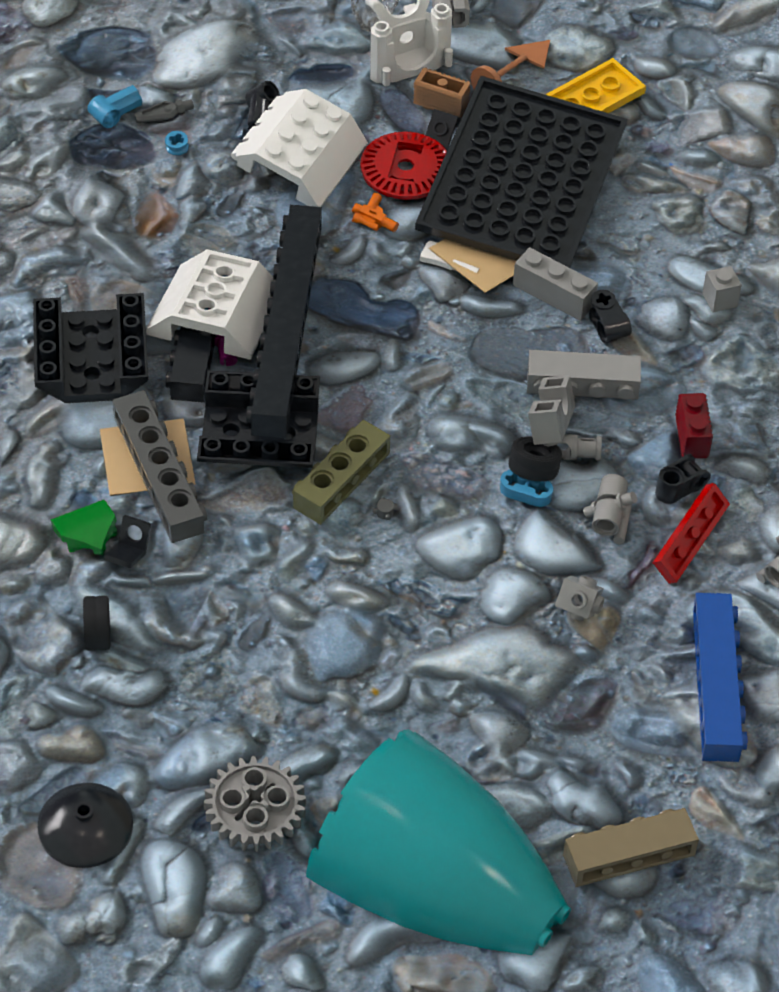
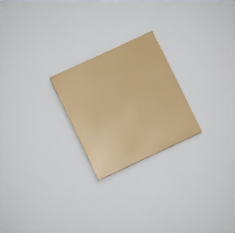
M443 239L429 248L484 293L514 276L516 260L447 239ZM455 259L480 269L475 273L453 262V260Z
M184 418L164 421L168 432L166 437L168 441L173 440L178 454L176 458L178 462L183 461L185 465L188 483L192 482L196 485ZM119 427L100 429L110 496L147 491Z

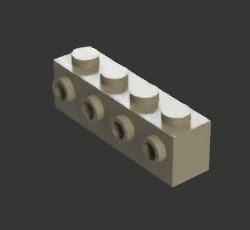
M685 808L678 810L667 809L655 816L647 818L637 817L628 823L616 826L606 825L600 830L586 834L583 832L576 833L565 839L563 857L575 887L695 856L699 838Z

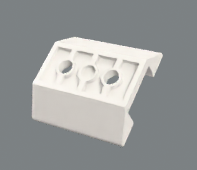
M207 249L180 265L146 327V335L171 341L175 330L179 326L225 336V354L251 360L260 342L261 333H264V316L270 315L267 314L268 298H273L270 297L271 281L276 280H273V276L259 261Z

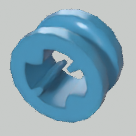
M172 131L166 135L165 144L168 153L182 155L188 151V137L184 132Z

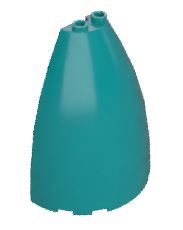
M409 729L400 731L395 741L391 738L384 741L357 769L340 793L343 796L338 804V810L336 812L330 811L319 831L323 836L319 841L318 849H312L307 865V878L361 908L420 933L450 942L489 950L533 955L539 946L544 948L553 935V931L550 928L557 923L562 925L571 912V908L564 899L547 865L524 830L498 799L452 758L424 737Z

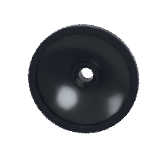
M77 783L59 790L46 801L38 818V835L45 851L56 861L76 868L96 867L113 860L128 845L133 832V816L127 801L114 789L98 783ZM81 812H89L84 816L79 814Z

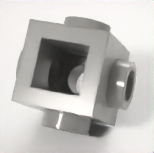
M572 575L564 578L555 606L568 611L567 616L580 621H583L584 618L589 619L595 613L599 614L603 607L605 597L601 595L604 588L597 586V581L590 577L581 575L579 579Z

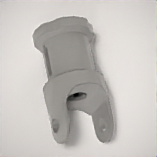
M565 434L560 444H567L569 447L566 450H561L562 460H577L578 457L595 458L596 461L601 460L602 436L578 438V435Z

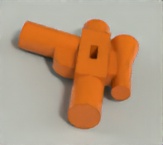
M373 193L367 205L364 204L362 206L355 203L352 208V212L355 213L352 219L353 223L365 225L375 231L384 227L395 232L399 226L398 222L388 218L383 213V209L379 206L382 200V196L379 193Z

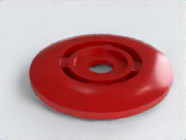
M416 132L389 133L378 137L365 148L361 156L360 169L365 182L378 193L395 199H419L428 196L447 150L438 141L424 134ZM401 162H410L414 167L410 170H402L398 165Z

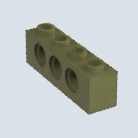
M364 419L356 427L350 428L345 438L338 445L335 444L321 462H317L313 466L310 474L304 480H299L292 490L293 508L321 525L390 454L391 435Z

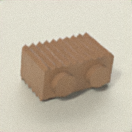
M425 67L414 82L413 103L427 110L437 109L462 118L469 103L470 82H465V80H460V78L456 79L455 76L451 77L445 73L442 74Z

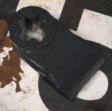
M608 290L594 292L591 298L593 307L590 309L589 318L596 328L601 341L607 343L630 336L632 333L630 320L626 313L623 312L615 295Z
M687 454L660 470L655 496L663 503H676L683 497L702 489L710 480L711 474L707 470H702L695 463V458L691 454Z

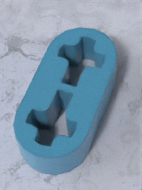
M511 470L505 471L500 479V491L508 498L536 507L547 506L552 501L553 485L550 481L527 480L514 474ZM539 490L544 491L541 495L536 494Z

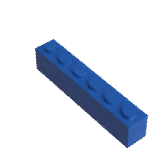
M696 593L693 605L702 761L739 762L742 750H747L748 744L747 732L742 731V724H745L746 710L745 706H740V698H743L744 684L743 680H738V673H741L742 658L741 655H736V648H739L740 632L739 630H734V624H737L738 607L732 604V594Z

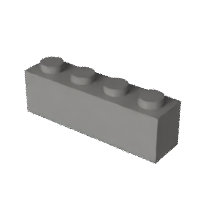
M529 350L527 393L539 394L538 388L543 378L571 376L574 396L638 400L641 384V356Z

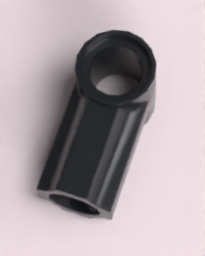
M271 81L261 83L249 90L245 95L247 105L249 106L248 130L256 126L255 123L264 111L268 110V106L276 96H280L277 86Z

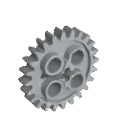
M252 756L248 764L241 757L239 758V766L235 767L232 763L228 762L227 773L218 769L217 779L210 778V788L205 789L206 800H204V810L206 811V822H210L212 832L219 830V840H224L229 836L230 847H233L239 841L243 851L246 850L249 844H253L255 852H258L260 844L263 843L270 850L273 840L282 845L283 835L292 838L294 836V828L301 827V818H305L306 806L304 785H299L298 775L291 776V768L289 766L280 770L279 760L271 766L268 765V757H265L262 763H257L256 757ZM250 783H259V785H256V786L249 785V784H250ZM273 801H282L283 803L274 804V803H272V802H273ZM232 802H233V803H238L237 805H234V806L227 805V804L232 803ZM252 821H260L261 823H260V824H251L250 822H252Z

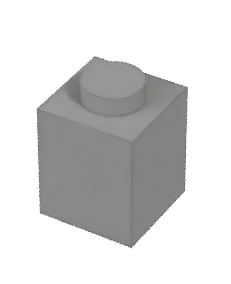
M732 266L706 271L702 294L712 313L738 307L742 284Z

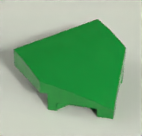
M104 499L51 519L53 530L62 542L67 543L69 552L85 548L92 549L94 554L103 555L106 550V542L109 538L118 534L115 525L117 522L116 516Z

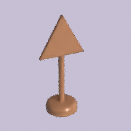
M550 40L505 47V51L518 58L497 72L492 67L486 65L474 69L470 77L473 89H475L480 76L502 82L501 76L525 60L544 69Z

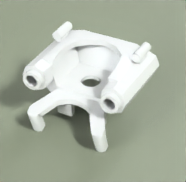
M365 0V3L373 9L380 20L371 27L370 79L375 83H383L384 86H389L390 82H397L419 75L425 67L432 69V71L439 69L443 65L451 67L453 60V49H451L452 9L447 4L439 3L429 13L426 10L430 0H417L416 4L412 3L403 6L405 14L393 15L379 0Z

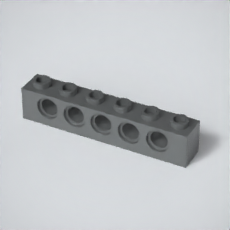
M145 390L113 399L114 419L171 544L204 534V521L207 520L205 507L203 504L198 505L195 486L192 482L188 483L185 465L183 461L178 462L176 458L178 456L176 446L173 440L168 441L166 437L168 432L165 422L163 420L159 421L157 418L158 410L155 401L149 400Z

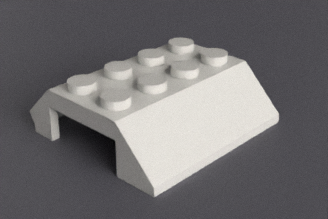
M301 89L276 96L268 106V110H265L257 120L256 126L249 130L242 139L243 142H240L231 153V157L237 161L238 167L249 173L253 170L255 161L299 185L295 199L307 206L322 207L364 151L368 142L349 112L307 89Z

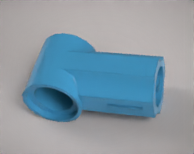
M132 85L107 98L104 95L95 96L89 102L87 110L103 127L112 128L119 122L121 115L141 106L142 98L138 89Z

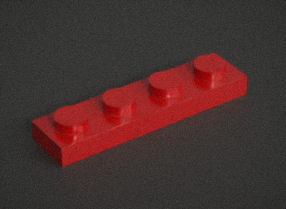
M715 483L705 485L652 562L668 584L678 582L730 505Z

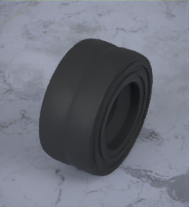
M532 436L520 437L513 442L508 465L514 474L527 480L539 482L550 481L556 478L562 460V451L559 446L534 445Z
M86 596L83 599L85 650H109L111 647L108 596Z

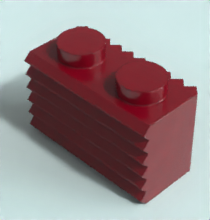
M704 393L678 395L679 399L675 416L681 455L683 457L691 454L695 459L708 458L713 440V430L711 429L710 412H708L707 395Z

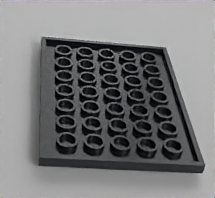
M480 76L416 220L415 230L516 261L530 247L571 268L628 119Z

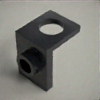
M434 109L425 135L435 139L448 150L456 125L460 123L461 118Z
M124 515L118 543L105 553L104 560L132 568L146 555L151 523ZM130 525L140 528L142 531V538L140 540H134L128 535L127 530Z

